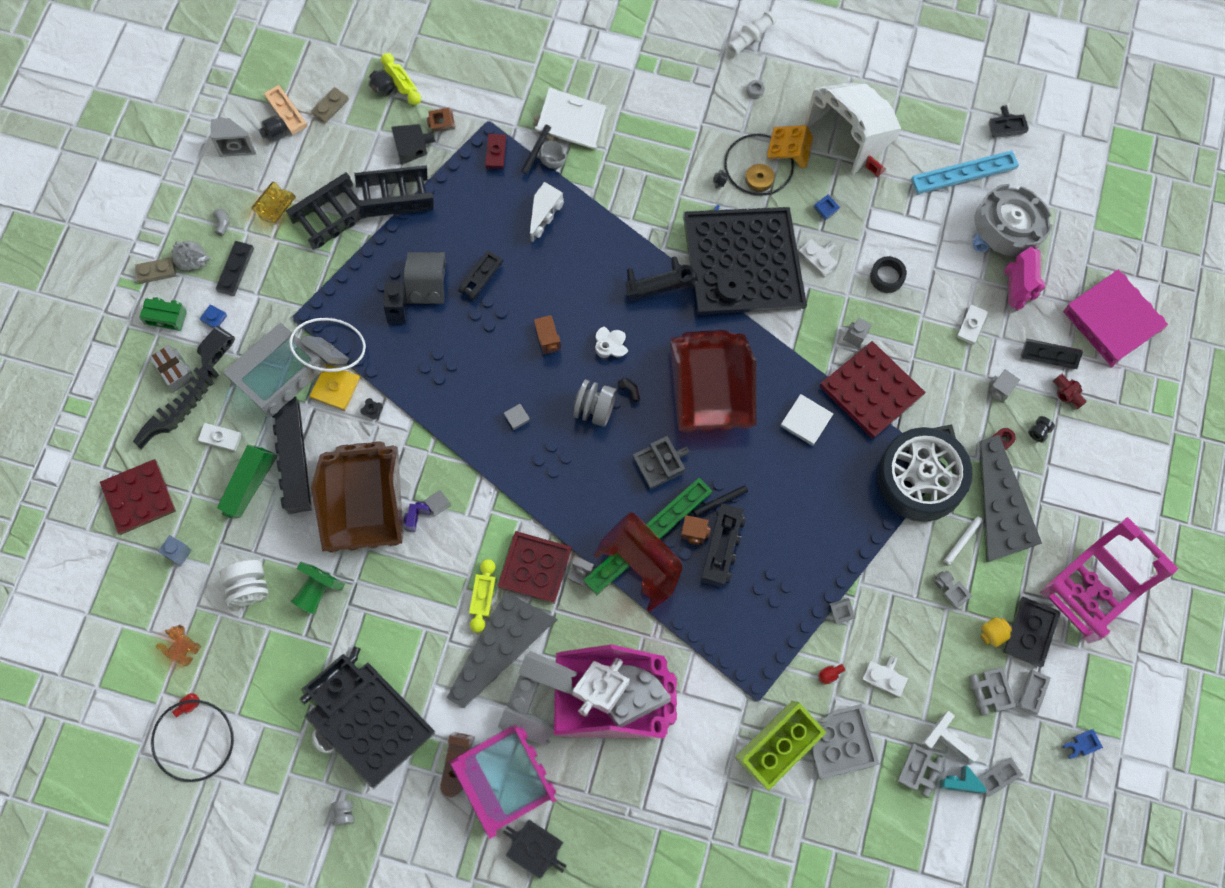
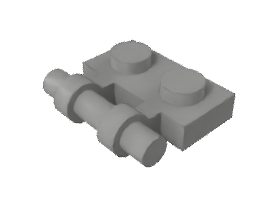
M1003 667L983 672V681L978 680L977 674L969 676L971 681L970 688L971 691L974 690L977 700L975 703L977 708L980 709L982 716L990 714L988 705H993L995 712L1016 707ZM987 687L990 698H984L981 688Z
M912 744L896 782L914 791H917L919 785H922L924 787L922 795L929 798L931 792L936 788L935 782L938 775L943 771L942 765L945 759L937 756L934 763L930 761L932 752ZM926 768L931 770L928 779L923 778Z

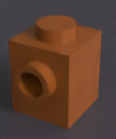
M685 515L681 539L688 540V543L693 545L704 544L705 538L709 539L711 527L708 526L709 520Z

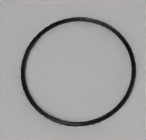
M755 133L748 134L737 139L727 150L724 160L725 171L727 173V177L735 187L751 195L764 196L780 191L789 183L794 172L793 158H791L792 168L789 178L781 187L774 191L766 193H755L747 191L741 188L739 185H737L731 178L727 169V158L732 147L739 141L748 137L764 136L771 138V135Z
M196 699L181 701L169 707L157 720L151 736V750L159 768L171 778L182 782H199L214 776L229 760L234 745L233 728L226 714L216 705ZM186 703H203L216 709L225 718L231 735L230 749L224 762L211 774L197 779H184L169 773L159 762L154 748L155 732L162 718L173 708Z

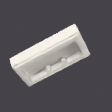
M970 305L956 338L974 345L988 312Z
M204 423L198 441L236 452L242 434L241 432Z

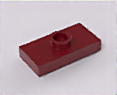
M488 134L486 168L504 169L507 138L505 134Z

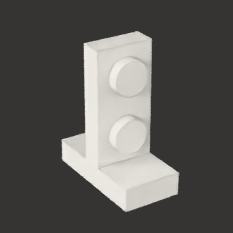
M947 711L943 713L920 746L929 750L937 740H940L967 763L971 764L977 760L979 755L975 752L976 749L973 746L958 739L959 736L954 731L946 730L955 717L951 712Z

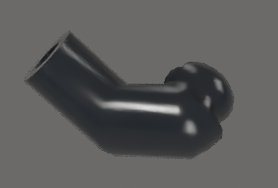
M622 378V380L618 381L619 389L629 391L632 403L640 401L637 384L629 378Z

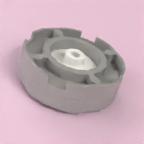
M1002 184L987 193L977 207L974 216L975 227L979 237L995 252L1017 257L1030 247L1038 248L1048 237L1052 230V224H1050L1049 220L1051 212L1046 203L1033 191L1022 186L1016 189L1009 187L1010 184Z

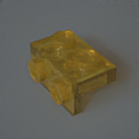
M272 181L251 208L261 220L275 224L287 208L290 207L296 196L293 192L281 189L276 182Z

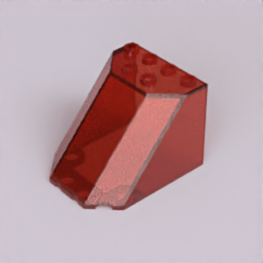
M727 330L685 332L682 334V337L671 338L670 348L679 430L691 432L695 429L710 431L713 428L728 430L732 427L750 428L751 426H757L756 358L746 335L740 333L731 334Z

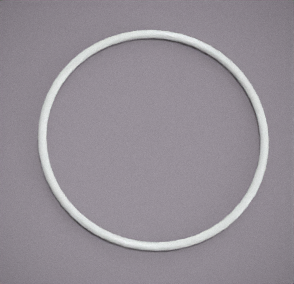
M316 318L300 324L292 332L289 342L291 352L298 361L307 367L324 372L342 371L353 367L363 358L366 350L365 340L355 327L344 321L332 318ZM316 321H333L353 329L362 340L363 350L360 357L346 367L324 369L312 366L300 359L293 349L292 340L295 333L306 324Z

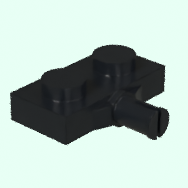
M1007 105L1000 107L1002 116L990 118L989 120L992 137L1027 133L1029 130L1025 114H1009Z

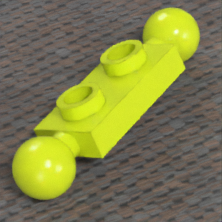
M384 53L380 58L381 64L385 66V71L393 78L398 91L401 94L408 95L407 100L411 105H418L421 102V95L417 92L418 89L401 65L394 64L393 55Z
M485 559L481 562L480 570L483 574H476L469 610L470 615H475V618L469 623V627L474 633H480L484 630L485 621L483 617L490 616L496 577L490 576L496 568L495 563L490 559Z

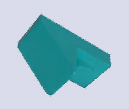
M968 765L961 767V781L957 776H946L945 779L940 780L939 789L976 794L986 793V787Z

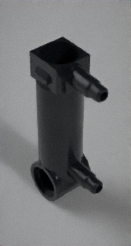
M676 256L671 258L673 271L636 280L633 269L628 268V281L625 282L627 296L633 302L644 297L679 288L691 289L698 282L694 268L688 264L679 266ZM686 275H691L689 278L684 279Z

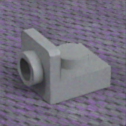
M576 556L568 579L585 587L586 584L583 580L593 572L594 564Z

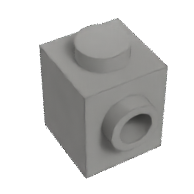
M1004 369L999 377L995 375L990 381L989 385L991 388L988 393L991 394L992 398L1003 403L1020 379Z

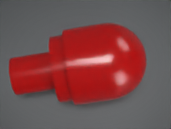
M843 664L836 667L833 665L827 666L819 671L818 679L822 684H830L839 678L838 674L846 671Z
M189 693L179 701L200 699L198 695ZM199 703L179 705L172 713L178 718L184 712L186 714L192 712L198 707Z

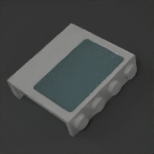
M281 322L223 372L234 386H238L263 410L268 418H271L322 373V371L305 366L295 358L289 344L292 332ZM294 335L292 345L298 357L312 366L326 369L327 367L322 359L302 344L301 340Z

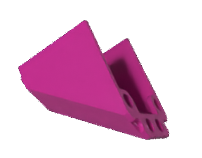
M612 644L556 652V663L577 672L576 676L571 677L572 688L576 687L594 661L601 665L611 666L615 658H619L623 662L622 665L636 666L654 675L671 696V702L623 727H616L609 715L597 708L592 707L586 716L581 715L579 709L583 706L584 701L572 694L555 689L554 735L583 738H665L668 733L667 729L670 725H674L677 720V678L673 672H669L666 658L662 655Z

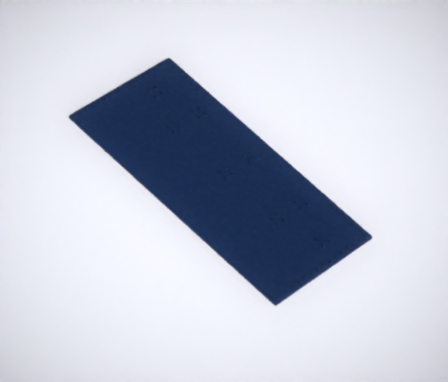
M487 121L424 184L426 193L432 192L434 210L394 214L293 315V320L300 325L316 318H332L344 321L355 327L365 340L366 350L363 358L351 368L558 539L571 546L575 553L585 561L594 564L595 569L698 478L712 490V494L696 508L746 485L747 493L725 503L729 506L744 509L743 516H746L744 527L739 528L738 534L742 536L739 546L735 545L734 553H737L734 565L730 564L729 571L732 572L730 582L725 583L724 588L701 582L720 506L698 517L695 516L693 511L687 515L709 520L708 526L711 527L709 539L705 538L704 544L693 545L688 543V540L681 539L683 519L612 583L755 701H760L832 611L830 603L842 599L906 519L887 505L879 492L877 483V468L881 457L892 440L902 432L890 424L878 436L872 439L819 387L828 378L826 374L744 312L697 315L694 288H679L631 302L627 296L625 282L628 281L627 269H633L636 280L673 271L671 257L556 170L546 167L539 157H536L528 174H523L521 170L531 151L494 123ZM488 134H505L507 137L504 169H490L485 166ZM545 182L563 192L564 204L560 210H556L551 223L545 225L542 235L532 242L530 228L534 195ZM489 250L502 258L503 263L482 289L478 298L472 301L468 295L458 292V289L486 251ZM408 252H445L444 304H407L406 323H387L384 312L385 283H404L405 285L404 270ZM686 275L684 279L689 278L691 275ZM473 284L469 286L472 290L475 287ZM551 315L557 335L559 334L561 350L543 354L534 319ZM316 321L302 326L313 337L323 338L348 357L347 365L354 363L362 353L363 343L360 336L344 324L333 321ZM606 327L609 332L614 330L623 331L626 338L622 345L628 349V352L621 357L610 355L603 358L598 356L595 350L597 343L595 336L600 328ZM629 378L637 384L640 396L639 402L632 403L629 391L618 388L617 383L619 380ZM585 379L590 380V389L594 382L598 383L597 392L599 393L604 385L617 389L612 412L605 427L593 424V414H590L586 421L582 420L583 411L579 419L573 417L575 398ZM800 394L833 413L814 446L781 427L783 420ZM521 404L530 421L513 430L504 416V412ZM668 436L676 451L687 446L690 453L680 457L685 467V473L650 490L633 459V454L650 447L651 443ZM896 458L895 463L907 470L909 462ZM939 461V463H940L944 468H946V466H945L941 461ZM904 481L906 487L912 488V483ZM722 519L721 527H724L725 520ZM732 523L730 531L722 530L714 562H711L710 570H713L715 561L723 563L731 530H734L735 524ZM721 564L720 571H723L724 565Z

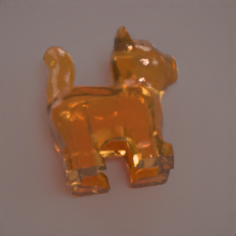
M180 624L172 626L169 630L165 629L166 634L175 642L169 648L163 643H158L156 648L160 649L169 659L178 662L184 667L188 666L193 658L187 657L186 654L188 651L197 654L201 648L200 644L193 642L189 636L185 635V627Z

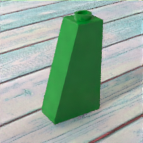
M246 446L217 506V509L223 511L222 515L231 519L242 516L277 459V454L263 447Z

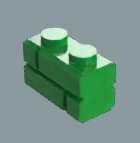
M153 297V299H145L139 317L144 325L180 331L187 312L182 303L178 301L164 302L161 298Z

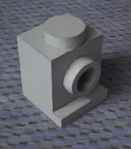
M858 318L856 323L852 322L843 340L860 348L872 324Z

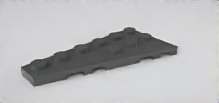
M999 435L979 442L980 465H982L983 515L986 528L985 545H987L986 563L1042 544Z
M504 592L446 698L465 708L558 619Z

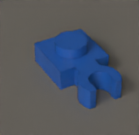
M1094 729L1073 737L1075 743L1069 742L1062 746L1063 749L1070 747L1073 750V753L1067 756L1068 759L1077 757L1079 751L1083 757L1103 748Z

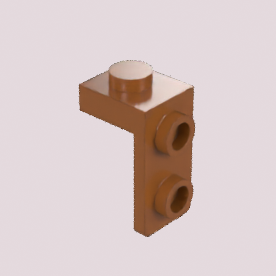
M552 316L534 319L542 353H553L561 350L559 334L557 335Z

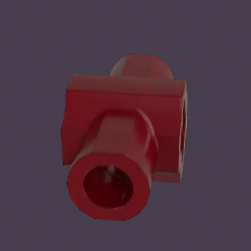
M1062 373L1052 381L1059 388L1057 394L1062 402L1067 404L1071 402L1077 410L1087 403V400L1080 394L1083 390L1078 381L1073 379L1069 381Z

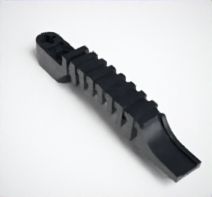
M216 326L197 348V354L202 358V367L193 370L199 379L197 380L193 376L190 378L195 387L193 388L189 384L185 387L189 394L181 392L180 396L184 399L183 402L177 398L173 400L177 405V409L173 408L169 403L165 406L171 413L170 416L160 407L156 410L165 421L162 423L153 415L133 440V443L142 450L154 436L161 433H170L173 428L176 429L178 427L177 424L185 420L184 416L186 414L189 415L191 413L190 409L197 406L196 402L198 400L201 401L203 398L202 394L208 392V386L214 384L212 376L214 378L219 376L213 367L233 345L235 336L222 327Z

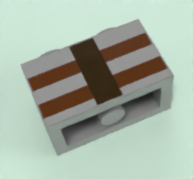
M167 345L149 356L173 392L191 382L189 374L192 371L186 363H181L180 359H182V356L177 349L172 350Z

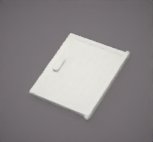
M549 88L539 123L535 130L542 132L545 124L551 126L548 135L596 149L597 146L595 144L606 106Z

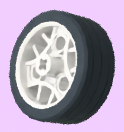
M913 428L898 435L885 450L877 468V483L880 494L893 511L913 521L927 522L947 516L960 504L970 489L973 468L966 449L955 437L936 428ZM918 453H924L927 459L920 458ZM896 458L909 462L908 469L905 470L896 464ZM944 458L949 466L944 468L938 459ZM938 480H943L946 483V487L940 486ZM904 481L912 483V488L906 487ZM921 493H930L931 501H923Z

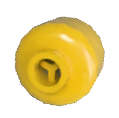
M994 617L981 626L982 634L980 636L986 645L991 644L994 647H998L1011 638L1010 632H1012V629L1004 618Z

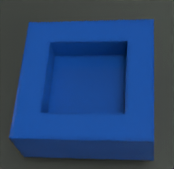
M827 195L814 205V209L827 220L839 211L840 206Z
M210 304L200 320L204 324L215 328L222 324L227 314Z

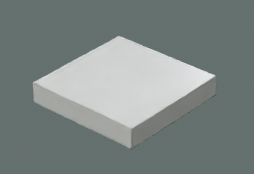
M800 394L783 420L781 427L814 446L833 413Z

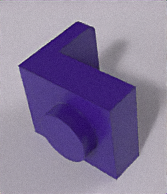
M416 502L409 505L408 513L404 514L403 525H405L407 531L416 532L419 514H431L430 507L427 504Z

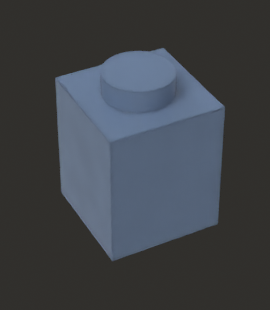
M171 535L167 537L158 550L165 558L180 567L192 551L186 544Z

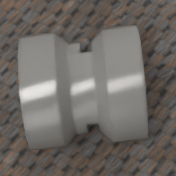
M353 801L332 803V811L335 813L333 818L334 826L355 823L351 811L353 809Z

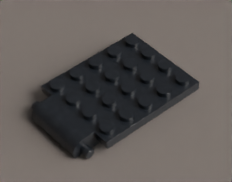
M342 654L301 688L304 695L299 700L303 705L310 701L315 706L305 715V718L374 790L435 734V730L369 662L358 669L353 664L358 660L355 654H351L348 658Z

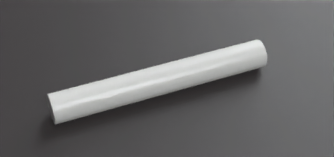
M977 516L945 557L944 563L950 565L983 522L982 518Z

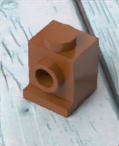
M449 107L428 111L427 124L434 132L451 128L455 129L453 111ZM444 119V123L439 124V120Z

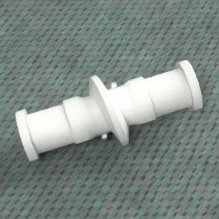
M765 11L764 15L752 25H744L742 33L733 42L727 44L730 52L738 56L740 51L752 43L753 40L760 42L759 35L764 33L769 26L776 24L774 16L769 11Z

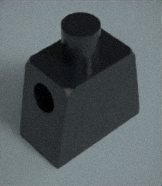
M419 124L391 127L401 165L427 155L426 144L436 142L434 133L423 134Z
M385 283L384 312L387 323H406L407 299L404 283Z

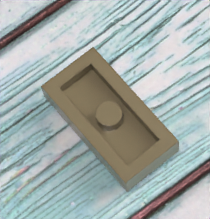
M334 87L311 110L312 115L326 124L349 100L348 96Z
M172 257L135 265L139 284L176 277Z

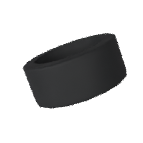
M884 256L878 259L870 273L872 285L884 293H893L899 290L907 276L906 266L896 257ZM884 266L892 267L898 272L899 278L895 283L884 282L879 278L878 270Z

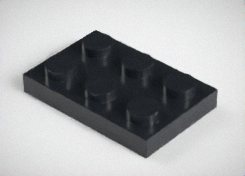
M1024 596L1021 597L1011 626V638L1006 641L1003 653L1042 668L1045 664L1061 611Z

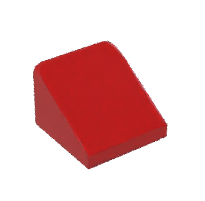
M872 156L868 157L865 167L876 177H879L886 171V168Z

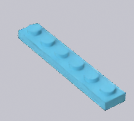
M1013 150L914 175L911 181L918 195L1017 169L1019 164Z

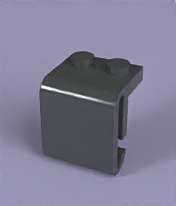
M408 252L404 270L407 304H444L445 252Z

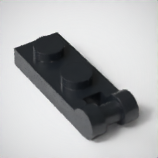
M487 250L459 286L458 292L468 295L469 299L475 301L482 289L502 265L503 259ZM471 284L475 286L473 290L469 288Z

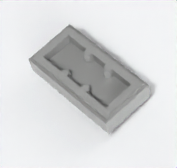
M1030 670L1017 708L1035 716L1038 715L1051 678L1037 671Z

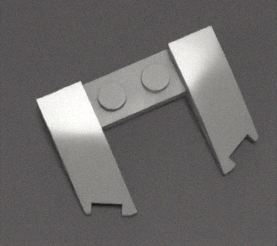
M529 651L525 655L518 673L520 675L508 706L504 709L498 728L505 730L516 724L519 728H524L528 736L527 740L548 745L550 743L548 739L554 734V725L528 713L539 683L572 694L574 688H572L571 677L576 676L577 672Z

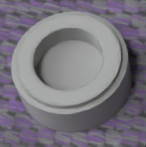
M757 80L751 81L747 86L748 96L753 99L763 96L764 84Z

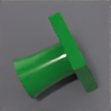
M300 562L297 569L308 575V578L291 600V603L315 615L326 589L329 587L342 590L345 583L312 564Z

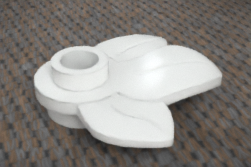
M602 327L597 331L595 350L598 356L603 358L610 355L621 357L628 352V349L622 345L626 338L623 331L614 330L609 332L606 327Z

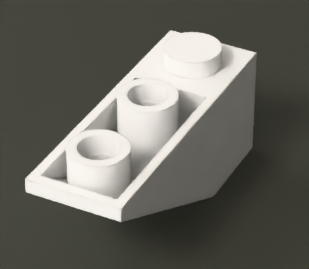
M545 182L534 195L530 228L532 242L542 235L545 225L551 223L556 210H560L564 204L563 192Z

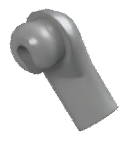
M217 209L213 212V217H216L219 222L215 233L223 236L230 220L224 210Z

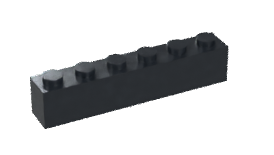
M294 396L292 400L287 402L272 416L275 418L276 423L273 425V432L277 436L278 441L275 443V450L279 454L280 459L277 461L278 472H281L282 478L279 479L280 490H283L284 496L281 497V506L288 514L312 511L300 402Z

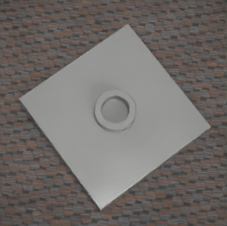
M303 336L301 339L302 344L327 363L345 365L349 361L348 357L321 337Z

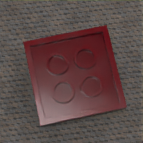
M156 459L100 481L116 529L120 535L176 512Z
M515 531L498 588L555 604L572 547Z

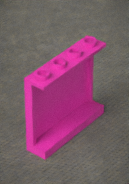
M1119 269L1069 303L1063 311L1111 367L1115 366L1122 358L1154 335L1161 333L1168 326L1164 317L1158 314L1152 304L1141 295L1140 291L1130 283L1127 276L1121 273Z

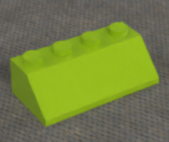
M791 701L735 756V759L754 779L769 791L826 734V731L800 702Z

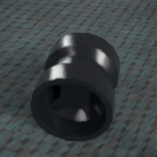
M1039 416L1035 421L1036 425L1030 428L1028 434L1035 441L1043 443L1048 438V433L1054 430L1055 424L1049 418Z

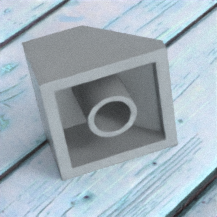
M220 117L218 119H211V139L220 157L256 154L248 132L230 118Z

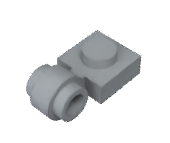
M942 571L936 576L934 582L941 590L943 588L948 589L943 595L957 609L969 600L972 595L960 581L955 585L952 583L954 577L949 571Z

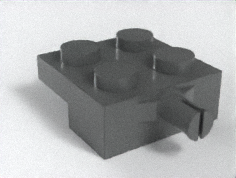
M666 436L651 443L650 447L633 454V459L651 490L684 474L685 467L680 457L690 452L687 446L676 451L670 439Z

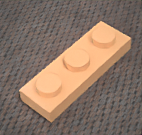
M279 85L264 93L265 98L278 116L284 120L292 135L308 127L306 121Z

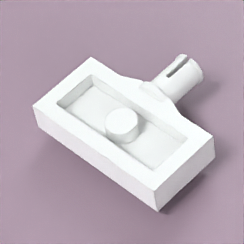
M811 239L798 252L823 277L828 275L838 264L829 254L836 247L832 241L823 248Z
M890 655L886 666L870 661L862 680L897 697H901L908 678L893 670L898 658Z

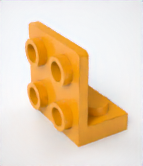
M808 126L774 127L767 153L768 159L794 158L800 168L807 167L814 138Z

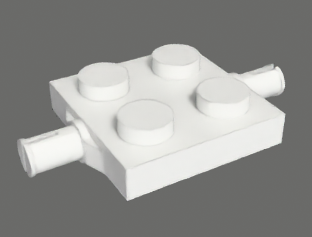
M615 658L611 666L601 665L594 661L572 691L573 696L584 701L583 706L579 709L581 715L586 716L592 707L607 714L612 710L630 681L629 678L617 671L623 664L622 660Z

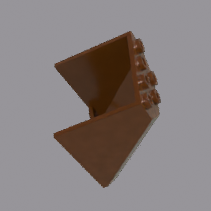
M377 441L340 445L333 452L320 454L311 490L322 552L402 544L404 534L398 447L394 445L385 446L384 442Z

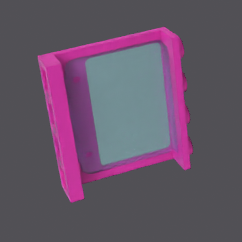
M516 724L449 761L489 839L497 835L496 831L548 800L556 801L554 797L556 790L551 782L547 783L544 777L547 773L543 765H538L535 757H537L535 749L532 745L528 746L525 740L528 736L524 728H519Z

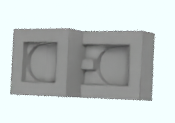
M1010 757L978 777V779L986 787V795L990 797L1023 776V774Z

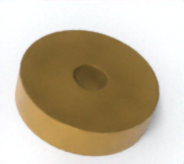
M755 164L748 168L745 181L750 189L762 192L772 187L775 175L769 166Z

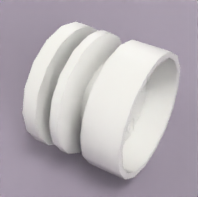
M242 561L231 564L220 571L222 585L229 587L224 592L227 597L226 603L229 607L248 606L268 598L267 582L261 580L265 576L261 561Z

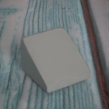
M441 490L424 500L434 516H437L451 506Z

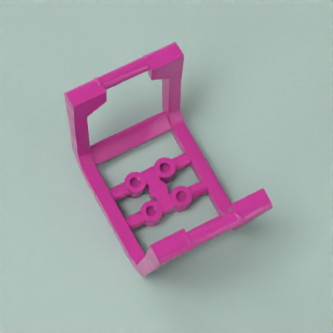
M1127 517L1085 550L1040 591V594L1044 598L1048 597L1084 635L1082 638L1089 644L1102 640L1111 631L1106 626L1143 593L1172 576L1179 568ZM1118 535L1130 541L1138 538L1157 558L1153 562L1157 573L1142 584H1139L1103 547ZM1092 555L1130 592L1122 601L1118 602L1112 596V590L1100 582L1097 574L1089 572L1082 565ZM1077 570L1083 576V584L1090 587L1084 590L1082 585L1075 584L1069 576ZM1055 593H1057L1063 599V601L1066 602L1071 607V609L1086 623V625L1090 627V630L1057 597ZM1097 596L1100 601H1107L1113 609L1105 615L1099 609L1098 602L1092 598ZM1075 599H1078L1080 601V603L1083 605V608L1076 602Z

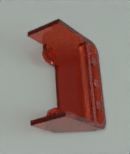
M628 513L601 540L594 556L597 558L603 553L614 556L619 553L643 578L642 591L651 598L646 609L650 612L673 595L682 572V564L636 514Z

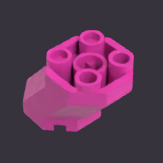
M1030 247L1019 254L1014 264L1011 261L1004 270V273L1008 276V303L1017 311L1021 310L1027 301L1031 300L1032 302L1040 296V292L1046 288V283L1041 278V251L1037 247Z

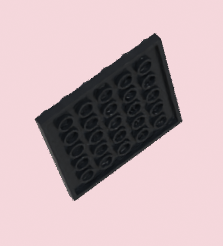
M790 207L684 211L683 221L689 261L698 277L697 285L693 287L697 315L805 309L807 307ZM729 271L741 274L747 283V289L743 297L734 302L722 299L716 290L719 277Z

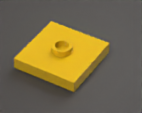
M325 363L326 369H337V367ZM345 370L336 372L322 371L310 394V398L346 411L361 378L359 375Z

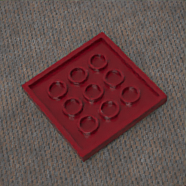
M873 341L832 373L819 386L872 439L878 436L926 393Z

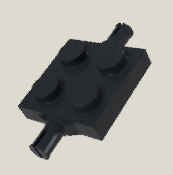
M530 819L518 832L508 825L505 829L512 834L506 830L503 831V834L513 840L505 856L539 879L543 877L546 870L551 866L563 873L564 869L559 867L558 864L563 868H566L567 865L557 859L558 851L563 845V841Z

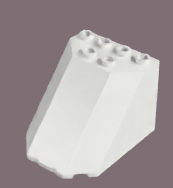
M850 82L817 87L813 90L804 125L810 128L833 108L853 125L851 134L860 147L851 170L852 175L866 165L869 156L874 158L898 138L901 127L893 108L888 101L882 99L867 84Z

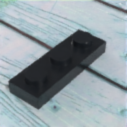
M235 240L215 288L217 292L235 296L253 253V245Z
M1026 338L1021 358L1077 369L1083 351Z

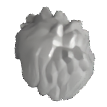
M187 240L182 243L176 241L175 245H173V250H171L173 253V263L180 270L187 271L206 267L205 263L210 260L202 246L194 241Z

